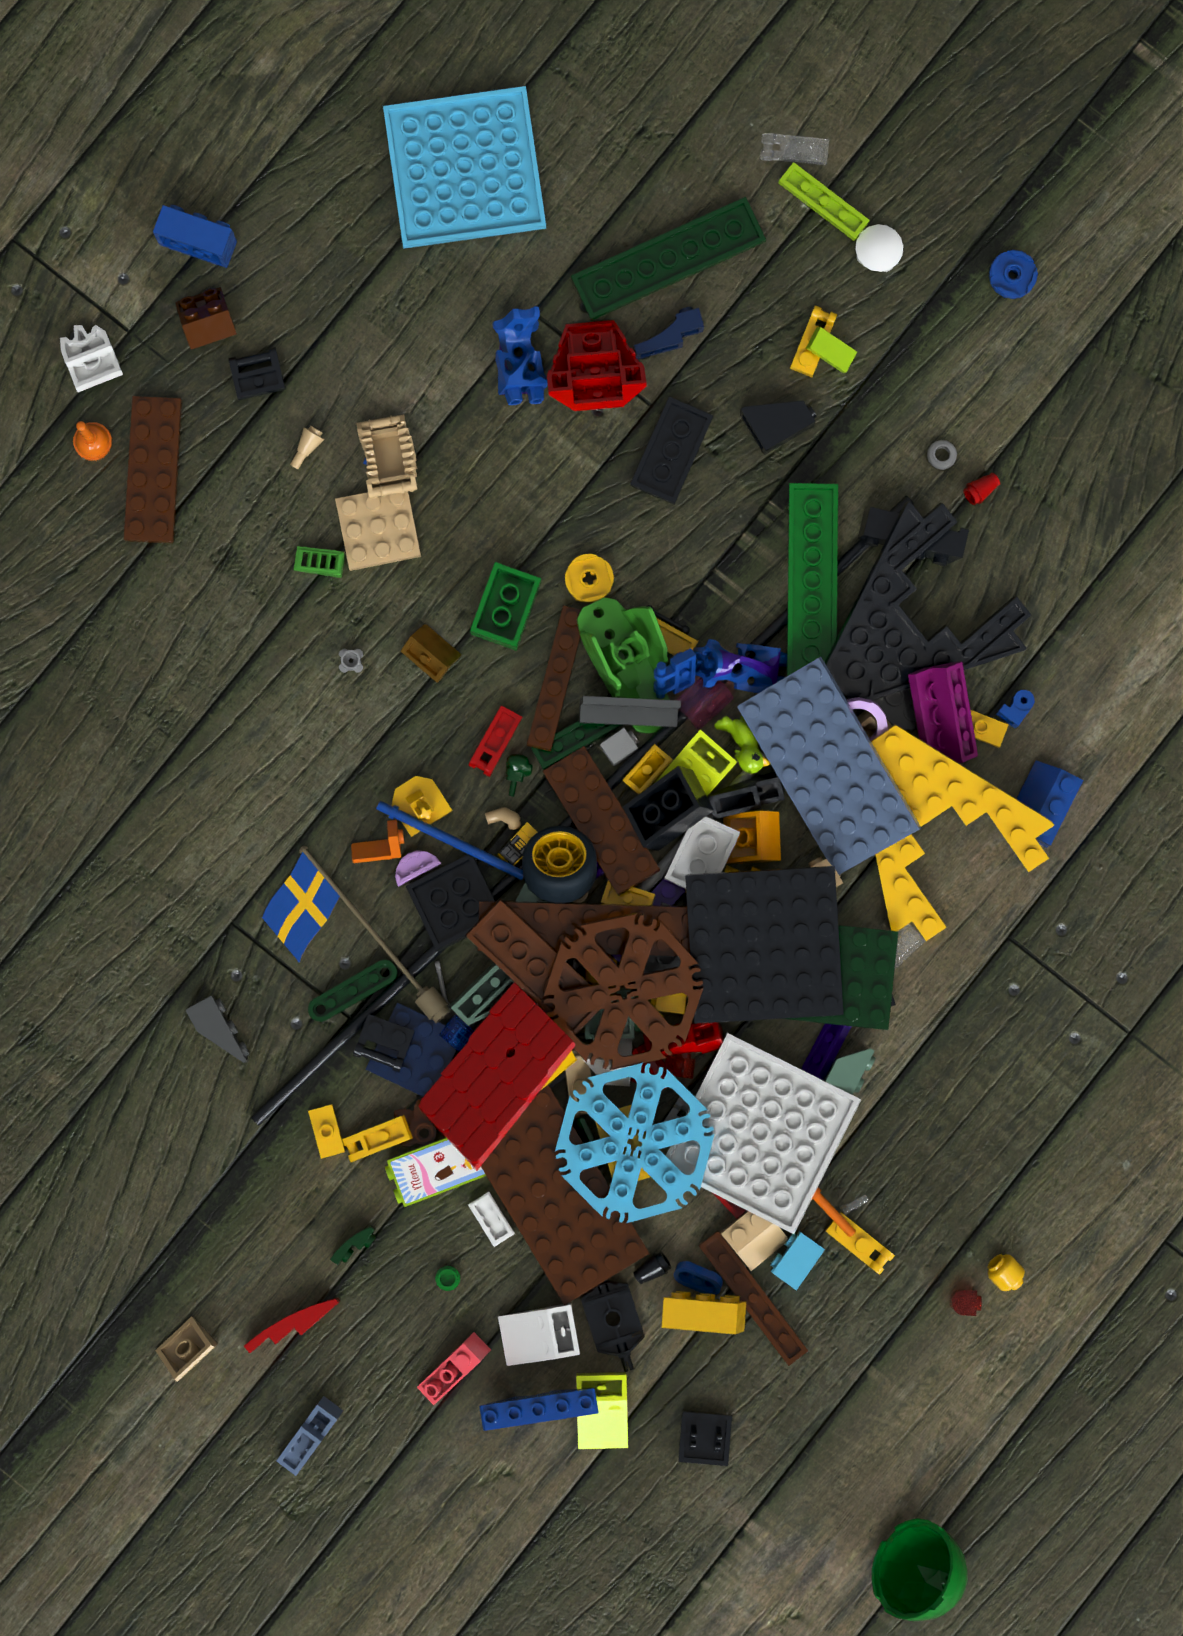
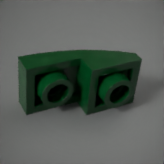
M371 1226L355 1234L333 1254L330 1260L337 1265L341 1261L346 1263L354 1252L351 1249L352 1245L359 1250L364 1246L369 1248L376 1238L373 1234L376 1228Z

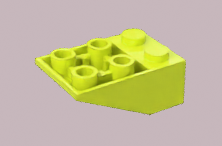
M699 730L656 782L677 766L685 767L694 771L708 797L734 768L737 761L702 730Z
M626 1372L576 1373L577 1389L595 1388L599 1411L598 1414L577 1417L578 1449L628 1448Z

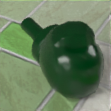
M511 754L506 760V780H511L508 796L514 797L517 782H523V777H527L532 773L533 765L529 764L528 758L524 755Z

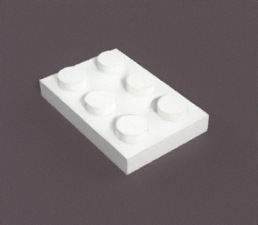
M703 818L686 831L664 879L686 889L685 875L723 872L740 832L711 818Z

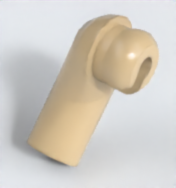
M506 807L485 813L488 825L503 821L508 824L511 830H516L521 826L518 813Z

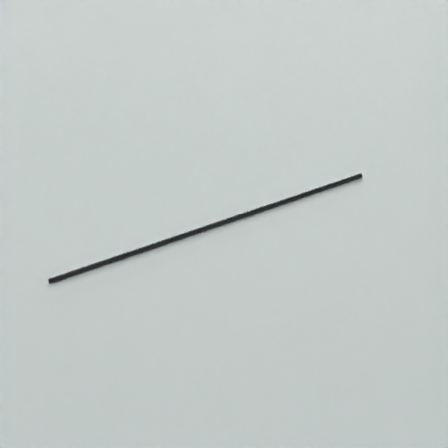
M905 496L890 511L900 513L907 501H910L912 505H914V502L908 496ZM859 539L837 560V577L870 547L864 544V540ZM787 609L750 644L765 646L787 625ZM747 651L745 655L746 657L752 659L755 656V653L753 651ZM736 664L732 672L735 673L742 665ZM719 680L715 683V686L710 688L703 687L678 711L677 727H661L606 779L610 789L613 791L654 744L659 747L728 680ZM568 815L558 826L574 828L575 824ZM521 860V861L516 865V867H518V868H520V869L523 870V865H522V860ZM507 873L490 889L495 901L519 879ZM432 944L407 970L415 978L445 949L437 952ZM402 973L259 1108L251 1116L253 1121L258 1126L261 1125L364 1027L368 1014L375 1016L410 983L405 974Z

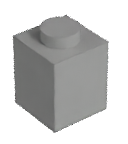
M623 728L602 742L600 748L614 767L638 750L636 744L639 741L631 730L627 732Z

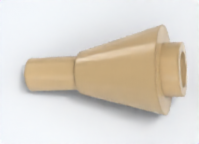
M311 425L308 429L303 428L297 448L298 452L290 463L291 466L299 469L305 457H308L325 440L321 437L323 432Z

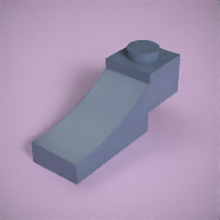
M323 1396L276 1462L296 1476L342 1414L343 1410Z

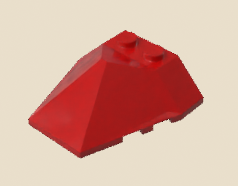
M614 320L565 325L558 344L557 354L554 355L551 370L547 373L549 396L573 411L624 407L647 387L644 365L638 361L635 351L628 346L625 336Z

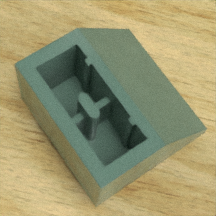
M871 1048L834 1059L823 1081L851 1095L854 1092L858 1093L864 1083V1079L861 1078L864 1071H869L876 1057L872 1056L874 1050Z

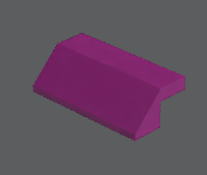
M953 662L926 667L908 674L919 739L957 763H963L977 757L978 752L963 663Z

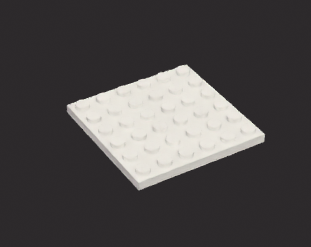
M727 1033L695 1096L708 1109L699 1112L698 1115L710 1114L709 1118L702 1121L703 1127L714 1128L713 1131L704 1133V1136L714 1134L701 1187L795 1234L861 1099ZM691 1140L670 1146L666 1157L683 1174L690 1175L695 1170L700 1145L697 1141Z

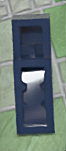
M686 307L679 310V313L675 315V321L666 330L647 341L634 345L636 358L641 359L682 348L683 337L702 333L704 324L699 308Z

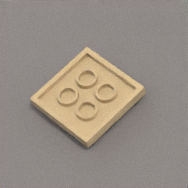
M408 491L396 493L395 495L390 494L385 497L379 496L377 498H369L367 492L335 499L350 571L421 557Z

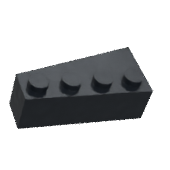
M874 507L867 508L863 513L858 539L864 540V544L878 547V544L884 545L900 513ZM960 528L958 532L948 530L915 559L923 560L926 557L933 559L932 563L936 565L947 566V564L963 558L969 529Z

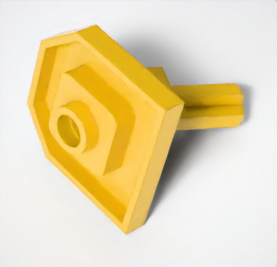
M415 776L397 787L394 791L391 806L396 805L399 807V810L430 825L452 812L451 807L433 779ZM403 823L411 837L420 832V830Z

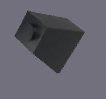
M804 401L746 406L740 410V416L764 455L814 427L815 418L817 417L811 405L806 406Z

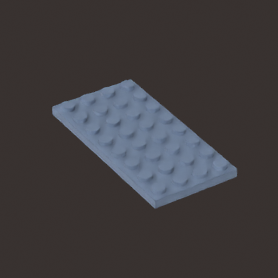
M822 657L817 658L737 706L827 861L832 866H835L838 874L847 871L922 828Z

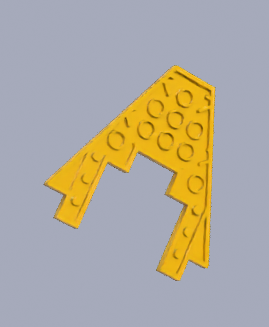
M896 724L871 740L921 827L951 806L966 826L987 812L1028 872L1049 859L1036 840V837L1054 826L1050 819ZM911 834L875 855L891 931H899L910 922H913L927 941L944 930L946 925L905 868L925 854Z

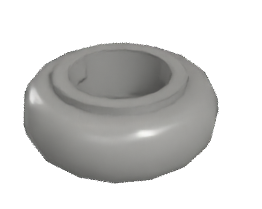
M947 440L935 441L927 451L928 462L936 469H948L954 465L957 459L956 448ZM940 448L947 450L949 459L939 461L935 456L936 450Z

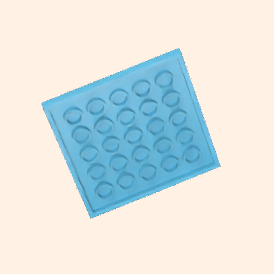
M526 86L383 106L403 249L546 229Z

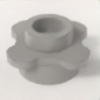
M342 649L339 652L341 657L339 669L341 672L355 671L360 673L363 670V665L361 664L362 650Z

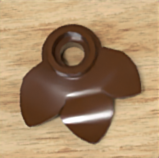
M420 1099L416 1102L413 1111L408 1109L394 1111V1119L405 1116L413 1137L410 1140L399 1143L401 1146L409 1147L416 1143L426 1146L431 1144L436 1138L435 1126L418 1107ZM427 1129L429 1131L428 1137H420V1130Z

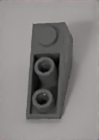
M210 996L186 1009L198 1033L243 1063L249 1061L247 1058L250 1054L243 1041L239 1043L235 1034L238 1033V1030L232 1020L227 1021L224 1012L227 1010L220 998L216 1000L215 996Z

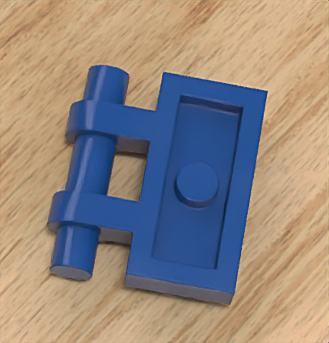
M691 648L674 655L670 659V665L668 666L664 662L657 663L654 669L656 681L653 686L657 698H664L665 694L671 690L676 694L695 684L696 654Z

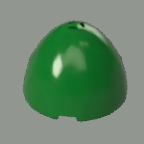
M925 1519L907 1520L894 1527L895 1531L886 1541H882L878 1547L872 1565L873 1592L885 1608L884 1611L896 1618L909 1621L936 1619L956 1606L964 1594L968 1581L965 1557L958 1543L941 1526Z

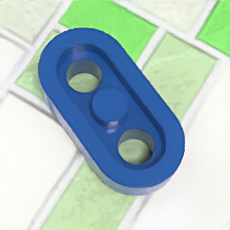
M690 1261L679 1262L674 1271L675 1280L688 1288L700 1293L715 1295L720 1293L723 1280L720 1275Z

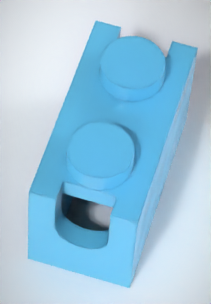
M800 1231L796 1235H790L784 1244L787 1246L785 1252L782 1255L778 1253L770 1264L773 1267L771 1272L795 1290L799 1288L825 1250Z

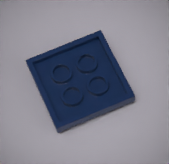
M397 1003L389 1022L415 1031L400 1073L393 1071L392 1067L373 1060L369 1061L365 1070L424 1097L442 1076L441 1073L452 1061L457 1048L444 1038V1035L449 1030L448 1026L440 1022L435 1023L433 1019L429 1020L427 1016ZM377 1044L375 1051L397 1058L399 1051Z

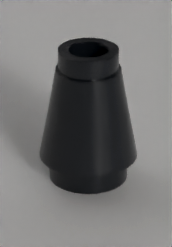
M662 1251L657 1254L654 1252L633 1274L636 1280L643 1284L668 1274V1270L672 1267Z

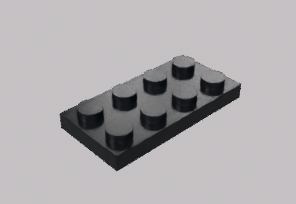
M669 397L630 486L675 505L711 424L713 415Z

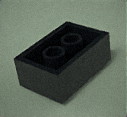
M677 766L623 806L643 848L655 851L665 847L714 811L694 771L681 766Z

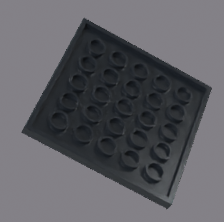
M835 866L685 875L690 954L699 963L691 967L699 966L701 970L700 972H695L692 978L694 980H703L702 985L693 986V988L704 987L694 1015V1023L844 1015Z

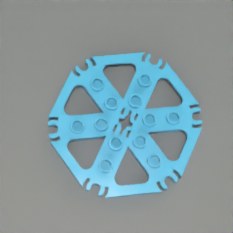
M643 1063L588 1077L593 1083V1087H590L588 1082L583 1081L582 1084L586 1087V1093L581 1095L576 1090L573 1091L574 1096L580 1099L579 1102H576L569 1096L555 1151L566 1150L565 1153L556 1155V1159L563 1157L567 1160V1165L559 1168V1171L571 1170V1173L561 1176L602 1217L605 1207L609 1208L606 1212V1219H610L613 1211H618L620 1213L619 1222L621 1223L624 1221L625 1213L627 1212L628 1220L626 1223L681 1209L682 1207L676 1202L678 1198L682 1204L687 1205L688 1203L684 1200L683 1194L686 1191H690L694 1196L697 1195L696 1190L690 1187L691 1184L695 1185L700 1191L714 1134L704 1136V1133L711 1132L714 1128H705L702 1125V1121L709 1118L710 1114L698 1115L699 1112L708 1109L667 1069L664 1079L661 1078L663 1067H659L656 1075L650 1074V1064L648 1063L644 1068V1073H641ZM627 1077H632L636 1080L637 1086L628 1118L604 1095L603 1086L606 1083ZM667 1087L672 1088L689 1105V1113L684 1117L652 1125L661 1091ZM578 1111L587 1112L610 1137L580 1145L572 1144L569 1140V1135L575 1114ZM631 1127V1133L630 1135H628L629 1128ZM638 1129V1141L642 1142L641 1147H636L633 1155L630 1156L632 1149L627 1141L628 1139H633ZM644 1131H646L645 1139H643ZM691 1140L697 1141L700 1145V1151L694 1172L690 1175L683 1174L659 1149ZM624 1147H627L625 1154H623ZM639 1151H641L640 1158H637ZM617 1161L608 1195L605 1198L596 1197L581 1182L579 1177L581 1171ZM641 1168L666 1192L667 1198L665 1202L638 1209L633 1205V1197Z

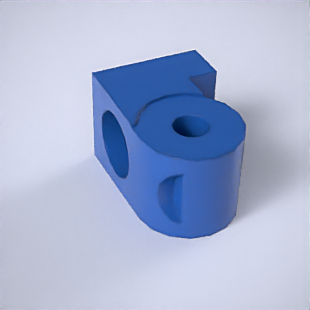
M1028 690L1018 691L1011 698L1010 707L1003 704L995 715L1016 729L1034 705L1035 699L1033 694Z

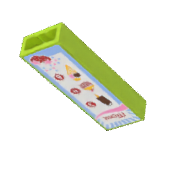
M447 1138L387 1160L388 1166H385L389 1180L394 1179L397 1189L393 1190L398 1204L403 1202L404 1207L486 1176L481 1167L476 1171Z

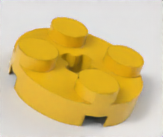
M583 554L576 557L568 566L565 574V584L568 592L575 600L584 603H594L605 598L610 593L614 580L610 564L594 554ZM590 572L591 576H596L597 578L593 580L592 585H588L587 582L582 580L586 577L585 573Z

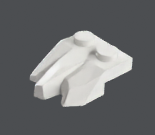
M74 325L73 340H69L67 337L60 338L61 352L77 392L123 375L106 331L97 325L92 327L89 334L86 333L82 325Z

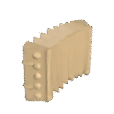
M404 414L375 420L369 419L368 421L356 423L360 443L365 451L368 465L366 467L368 478L366 484L369 498L385 497L390 494L395 495L396 493L417 490L415 479L417 477V459L412 436H410L409 429L406 426Z

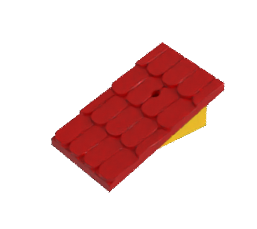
M515 982L491 1008L490 1014L473 1032L468 1043L443 1070L442 1076L424 1095L418 1106L422 1113L476 1171L486 1161L536 1095L577 1061L572 1052V1049L575 1047L574 1041Z

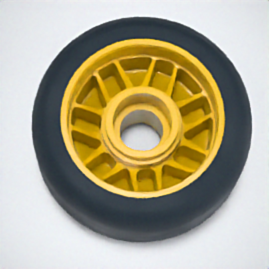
M567 826L548 827L536 833L524 848L522 857L523 876L530 891L540 899L551 903H569L584 896L593 886L597 875L596 851L590 839L579 830Z

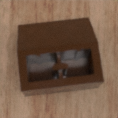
M221 287L216 289L210 288L201 294L187 296L175 302L181 325L191 350L237 334Z

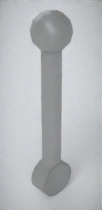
M435 961L442 997L450 1004L447 999L440 961Z

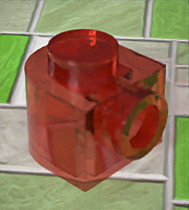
M680 1053L676 1054V1057L666 1056L664 1075H666L667 1069L674 1077L693 1079L696 1059H691V1054Z
M958 1289L950 1297V1306L960 1315L976 1316V1311H981L982 1297L977 1296L976 1290Z

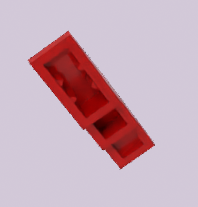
M339 1298L310 1305L286 1316L266 1328L245 1344L244 1347L251 1353L267 1338H270L276 1345L294 1328L302 1335L340 1302Z

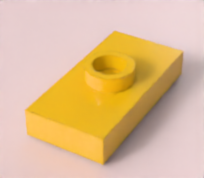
M970 710L975 739L1000 748L1009 724Z
M333 1104L308 1111L321 1159L344 1153L345 1148Z

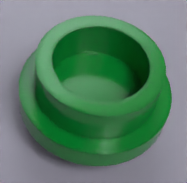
M452 1266L440 1268L436 1273V1284L444 1291L454 1290L460 1283L458 1270Z

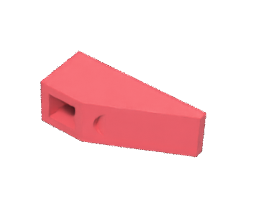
M473 1332L417 1388L435 1405L478 1365L491 1349Z

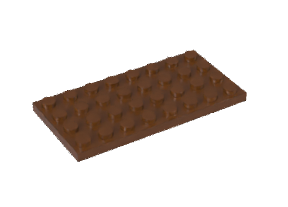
M547 1085L532 1100L482 1164L481 1168L561 1301L566 1305L645 1257L649 1252L632 1223H626L628 1220L626 1213L622 1223L619 1222L620 1213L618 1211H613L610 1219H606V1212L609 1208L605 1207L602 1217L561 1176L571 1173L570 1169L565 1172L559 1171V1168L567 1165L565 1158L556 1159L557 1154L565 1153L566 1150L555 1151L565 1112L549 1085ZM572 1125L569 1135L570 1142L574 1145L583 1144ZM595 1166L581 1171L579 1176L581 1182L596 1197L605 1198L610 1187L599 1168Z

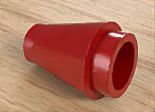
M990 473L967 483L966 488L963 489L964 496L972 505L981 504L1000 485V480L995 473Z

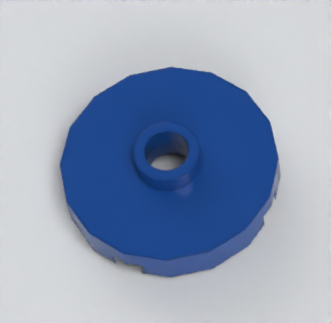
M1009 250L998 255L989 270L990 284L995 292L1002 297L1010 299L1021 298L1028 294L1034 287L1038 275L1037 267L1031 256L1018 250ZM1014 272L1017 278L1011 279L1008 274Z

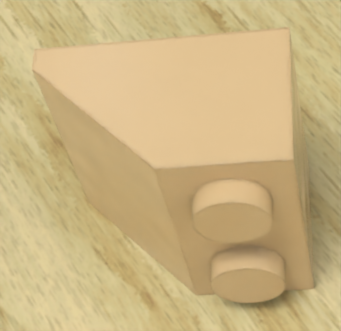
M747 1210L720 1232L750 1271L760 1265L788 1240V1237L780 1227Z

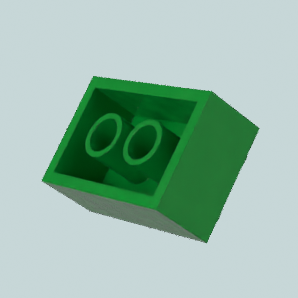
M495 562L470 629L471 635L517 651L541 586V578Z

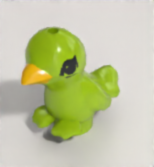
M724 716L714 724L716 730L726 731L731 734L736 744L741 748V751L734 750L736 753L734 757L743 771L754 774L761 770L762 767L770 765L769 760L760 752L758 748L759 743L743 716L740 719L734 720Z

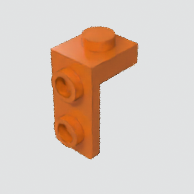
M397 820L387 821L388 839L351 844L352 862L361 863L401 858V844H405L403 829H398Z

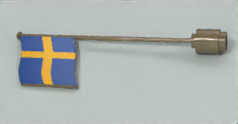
M302 846L299 850L301 856L292 873L272 897L262 917L300 963L307 946L328 921L339 898H341L419 991L416 994L418 999L415 1003L428 1019H433L435 1023H438L451 1011L447 1007L449 1004L434 986L430 989L428 986L422 988L307 851L308 847Z

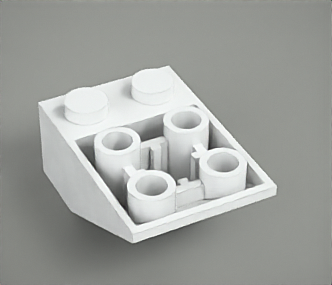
M571 1303L498 1316L507 1366L580 1355Z

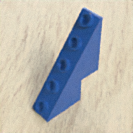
M595 1388L553 1390L537 1395L515 1396L479 1406L483 1431L599 1413Z

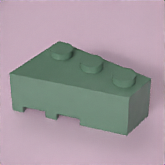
M493 962L449 1006L467 1025L473 1024L490 1014L491 1008L514 981Z

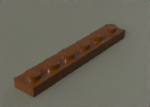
M563 605L527 746L551 752L581 638L577 624L580 609Z
M716 1231L698 1245L736 1296H740V1301H746V1310L788 1366L808 1352L807 1348L719 1231Z

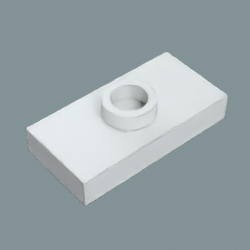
M490 1192L468 1204L494 1247L515 1234Z

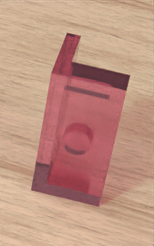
M700 677L676 700L681 701V708L679 710L699 731L730 703L734 697L720 680L715 683V686L708 688L703 687V678Z

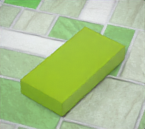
M822 327L816 328L806 349L842 373H847L857 354V351Z

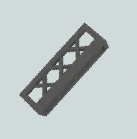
M582 696L579 706V723L677 727L678 709L681 708V701Z

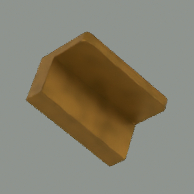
M424 624L412 634L401 650L406 657L437 683L443 678L450 666L461 657V653L427 624Z

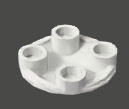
M877 224L869 226L861 232L856 240L857 261L872 271H890L898 264L903 254L901 237L894 229L887 225Z

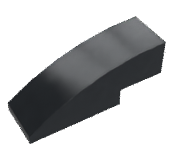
M776 772L733 784L708 795L714 809L712 812L713 819L761 809V805L785 800L781 781Z

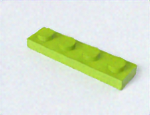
M794 162L778 182V184L853 241L857 239L870 221Z

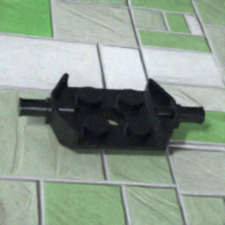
M605 1280L589 1290L581 1298V1302L597 1352L618 1356L621 1359L624 1372H628L626 1361L630 1371L635 1369L630 1352L645 1336L629 1285L627 1283ZM611 1311L617 1312L620 1316L619 1323L614 1326L606 1322V1315Z

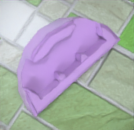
M425 851L408 853L400 860L396 868L395 878L398 887L441 865V862L436 856Z

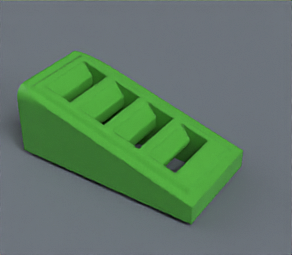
M297 546L293 570L342 578L346 554L343 551ZM303 553L308 554L306 566H301ZM313 554L317 555L316 567H311ZM322 556H327L325 568H320ZM332 557L336 558L334 569H330Z

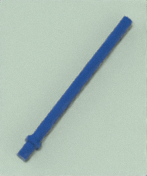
M380 801L376 808L389 815L388 818L391 820L395 818L520 880L524 878L522 869L399 810V807L396 805L391 806Z

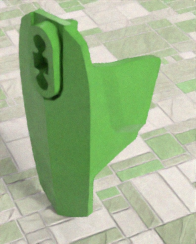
M602 598L583 607L577 617L580 637L593 665L611 696L615 698L670 700L667 693L664 698H657L653 690L654 682L656 681L654 669L657 663L664 662L667 666L669 662L667 657L668 648L653 609L641 606L626 610L617 600L611 598ZM594 610H596V611H598V612L600 613V617H599V618H597V617L594 616V614H593V611H594ZM605 631L611 634L610 640L605 637ZM631 725L635 732L656 733L661 728Z

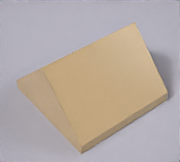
M191 1316L155 1351L174 1380L178 1382L210 1353L218 1343Z

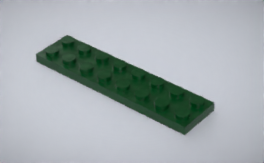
M744 197L571 275V280L590 320L593 321L766 242V238L747 198Z

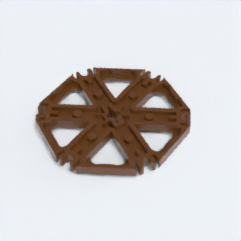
M636 912L580 924L584 928L585 934L582 933L580 928L575 927L574 931L578 934V938L571 940L567 935L564 937L565 942L570 947L565 946L561 941L543 993V997L554 995L553 997L549 996L543 999L544 1004L553 1003L555 1005L554 1009L546 1011V1014L549 1017L558 1015L551 1019L574 1041V1049L586 1062L590 1053H592L590 1057L591 1065H594L597 1058H603V1069L608 1067L609 1060H612L609 1069L613 1070L665 1059L667 1057L661 1052L663 1048L665 1053L671 1056L672 1051L668 1048V1045L671 1042H675L679 1047L682 1046L680 1039L676 1037L677 1035L686 1041L704 988L703 986L693 988V986L703 984L702 979L694 980L692 978L695 972L701 971L700 967L693 966L689 969V966L699 964L661 921L656 930L654 928L656 927L657 920L654 917L651 924L644 925L642 923L644 914L642 913L638 916V923H634L637 915ZM624 927L629 931V936L617 966L597 944L595 936L601 931ZM656 940L665 941L680 958V965L678 967L643 974L653 943ZM569 958L577 959L598 982L567 990H561L558 985L565 962ZM621 985H625L626 989H630L625 998H622L621 994H616V991L620 990ZM678 993L686 994L688 1003L681 1023L676 1026L670 1025L649 999ZM603 1009L593 1042L590 1044L581 1042L566 1024L567 1019L572 1015ZM628 1016L652 1042V1047L649 1051L628 1056H622L618 1053V1045Z

